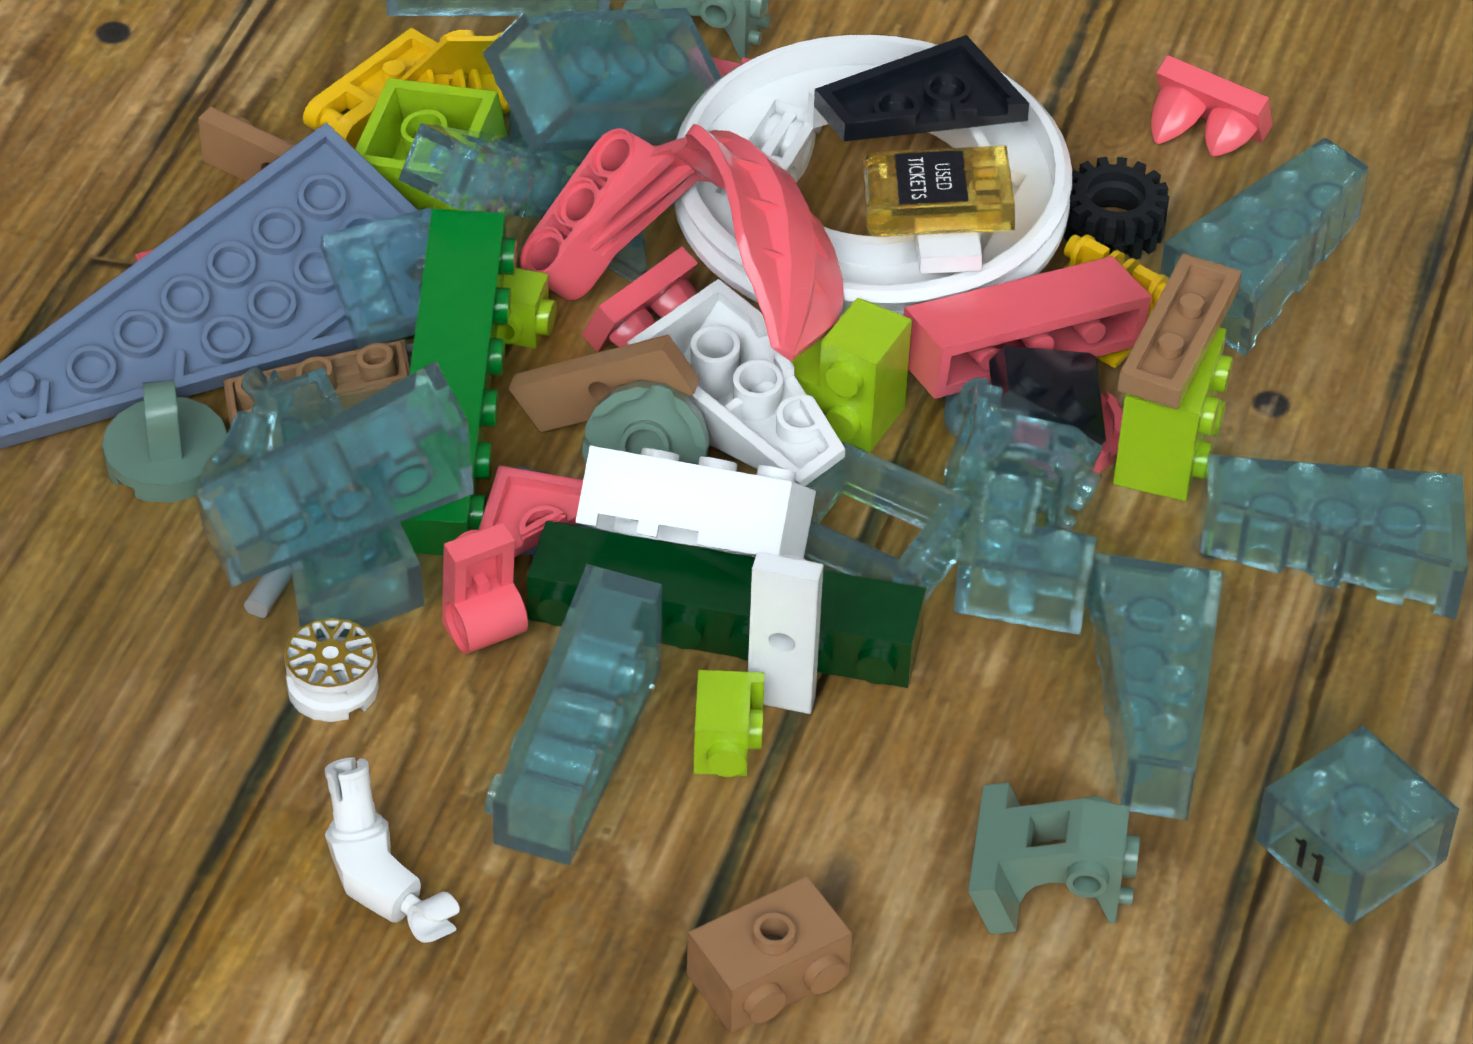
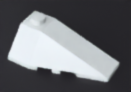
M720 279L714 281L627 342V345L667 334L670 335L700 378L695 394L688 397L703 414L710 436L709 445L756 469L758 465L794 471L796 472L795 483L802 486L808 485L845 457V448L813 396L806 395L795 377L792 362L771 348L762 313Z

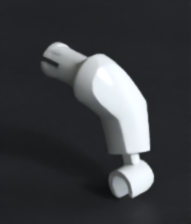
M355 757L336 760L325 767V776L331 795L334 820L329 825L325 837L346 894L392 923H397L407 916L413 935L423 943L435 941L455 932L456 927L447 920V918L458 914L460 910L454 897L448 892H441L421 901L419 899L421 889L419 878L391 855L389 824L387 820L375 811L368 761L363 758L356 761Z

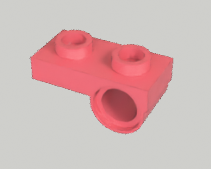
M504 522L482 530L467 531L455 540L444 543L442 624L459 650L465 655L525 633L528 629L525 606L513 583L515 539Z

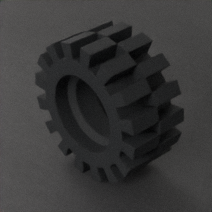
M1107 157L1097 158L1096 167H1093L1089 161L1080 164L1079 172L1074 169L1072 170L1070 209L1063 235L1064 239L1068 242L1075 234L1080 237L1089 234L1097 242L1110 248L1109 254L1119 250L1136 260L1141 259L1142 250L1151 254L1156 250V244H1161L1164 238L1170 197L1168 196L1169 188L1166 182L1160 183L1161 175L1155 170L1145 174L1146 164L1137 161L1133 168L1127 166L1128 158L1117 157V164H1109ZM1103 207H1117L1127 211L1114 212L1105 210Z

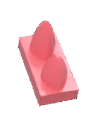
M1169 55L1166 56L1156 73L1160 92L1152 110L1151 130L1154 142L1157 145L1181 135L1201 117L1207 120L1205 124L1207 148L1210 155L1216 157L1238 149L1249 139L1263 143L1273 126L1270 101L1267 96Z
M683 246L599 305L582 336L597 353L610 343H614L618 347L627 345L629 340L655 323L651 313L655 312L662 318L698 293L693 284L688 280L698 263Z

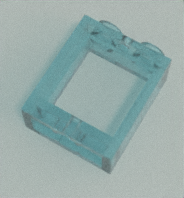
M841 441L845 448V457L805 486L815 490L816 495L804 559L824 564L823 570L926 588V602L971 543L975 499ZM844 494L917 526L922 530L898 559L819 523L840 496Z

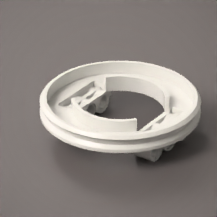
M843 35L802 41L775 49L733 69L708 88L689 110L680 126L676 139L685 138V134L693 124L700 125L708 132L712 130L733 132L749 140L770 156L797 183L809 164L816 133L819 134L822 126L828 124L814 108L815 88L934 47L937 44L896 36ZM1002 73L1029 102L1028 121L928 132L945 141L955 150L963 151V157L976 175V180L968 192V201H963L956 214L975 213L982 250L981 271L920 274L914 233L894 236H863L824 227L835 248L843 277L844 302L839 319L857 297L903 316L904 308L907 306L1037 275L1048 264L1059 247L1068 221L1072 190V165L1066 142L1054 119L1043 105L1025 88ZM697 181L673 203L677 221L685 239L696 255L715 275L741 294L758 302L753 286L744 270L738 249L726 189L717 187L712 182Z

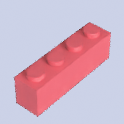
M1113 256L907 306L904 308L903 316L912 319L908 370L931 396L936 399L990 385L989 360L1004 346L1086 352L1096 357L1133 348L1147 322L1152 296Z

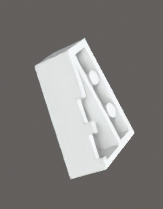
M595 446L589 447L576 523L602 531L756 558L758 551L780 556L787 554L796 555L804 559L816 491L795 483L796 472L758 465L756 475L736 472L737 463L717 458L699 457V463L696 465L679 462L680 455L662 450L642 448L640 455Z

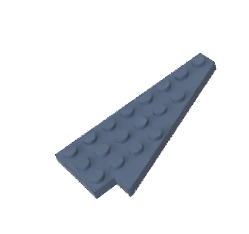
M326 122L0 362V449L116 417L119 412L144 400L143 382L175 380L177 397H188L224 387L223 380L241 376L249 371H265L300 363L310 357H326L349 352L372 343H381L415 333L421 289L410 279L424 269L430 221Z

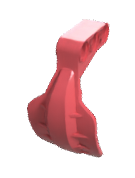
M696 124L690 127L685 134V138L676 139L656 147L622 128L611 129L603 134L526 240L520 254L522 269L547 273L549 290L565 300H577L586 295L594 286L614 256L697 181L712 182L717 187L726 189L738 249L744 270L753 286L761 309L771 348L792 362L829 333L839 320L844 302L843 277L835 248L821 221L809 211V207L794 178L775 160L752 142L733 132L723 130L708 132Z

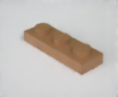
M1182 253L1120 371L1117 391L1178 410L1239 290L1242 271Z

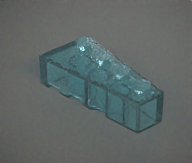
M1326 137L1165 241L1160 274L1170 278L1182 253L1242 271L1239 290L1219 328L1227 329L1225 343L1245 357L1255 346L1256 338L1265 326L1270 327L1281 314L1282 305L1294 291L1298 293L1309 281L1310 272L1319 261L1327 259L1360 219L1369 166Z
M324 367L265 388V400L300 627L314 620L337 618L350 620L367 628L424 606L420 562ZM344 628L338 637L348 635L350 629ZM316 629L318 638L326 637L321 629Z
M1094 552L1088 611L1090 622H1093L1095 632L1094 648L1097 665H1100L1103 681L1102 697L1105 715H1108L1110 724V746L1120 805L1130 806L1129 811L1187 820L1197 766L1224 572Z

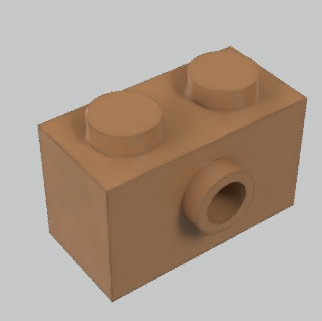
M806 876L689 931L687 976L731 1034L753 1022H766L775 1017L784 1007L813 993H826L836 987L842 979L848 977L852 932L809 877Z

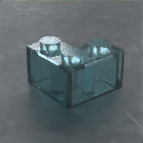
M981 469L958 562L954 612L1080 635L1091 589L1097 536L1039 526L1044 488L1043 479Z

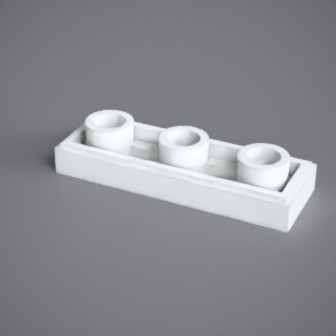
M757 551L752 567L748 672L765 673L763 705L811 714L816 697L824 564L806 561L796 555L787 554L780 556Z

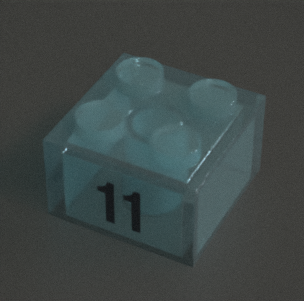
M1361 726L1265 788L1255 840L1346 923L1351 925L1447 860L1459 808L1365 726Z

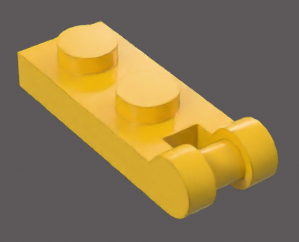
M412 27L315 96L308 103L303 113L304 124L315 131L327 122L355 149L387 79H400L414 66V62L418 58L425 56L438 42ZM347 108L350 110L346 114L341 113Z

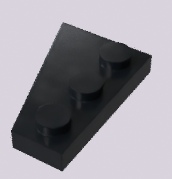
M967 35L815 88L814 108L844 142L1028 121L1029 102Z

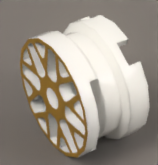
M337 618L314 620L300 627L288 639L284 651L287 690L290 702L300 713L313 720L327 722L348 720L349 713L358 708L365 712L375 701L379 689L377 650L374 638L364 627L350 620ZM344 628L350 629L346 638L338 637ZM316 629H321L326 637L318 638Z

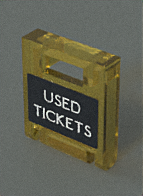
M1007 145L871 152L863 159L867 229L873 236L888 237L1015 230V202Z

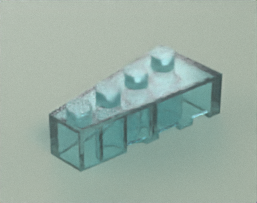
M437 361L198 489L196 497L202 527L230 586L239 585L474 494L468 420Z
M1208 455L1200 505V553L1276 573H1281L1286 567L1306 571L1310 576L1314 577V583L1337 589L1341 581L1378 590L1376 599L1401 606L1404 597L1435 605L1433 614L1456 620L1468 570L1463 475Z
M589 564L586 565L524 723L518 728L514 736L510 757L503 775L497 774L493 778L487 793L485 812L493 815L494 844L571 865L661 672L662 584Z

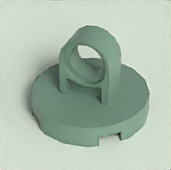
M175 380L143 382L144 400L119 412L105 429L102 450L109 479L117 487L120 481L123 485L134 488L135 497L148 502L171 503L195 497L204 492L203 482L212 478L216 472L221 477L226 471L229 458V441L222 418L205 404L186 397H177Z
M639 380L616 387L598 401L585 427L582 454L585 463H587L590 446L640 455L642 448H649L680 455L679 462L698 465L699 457H708L710 436L702 412L686 394L666 383Z

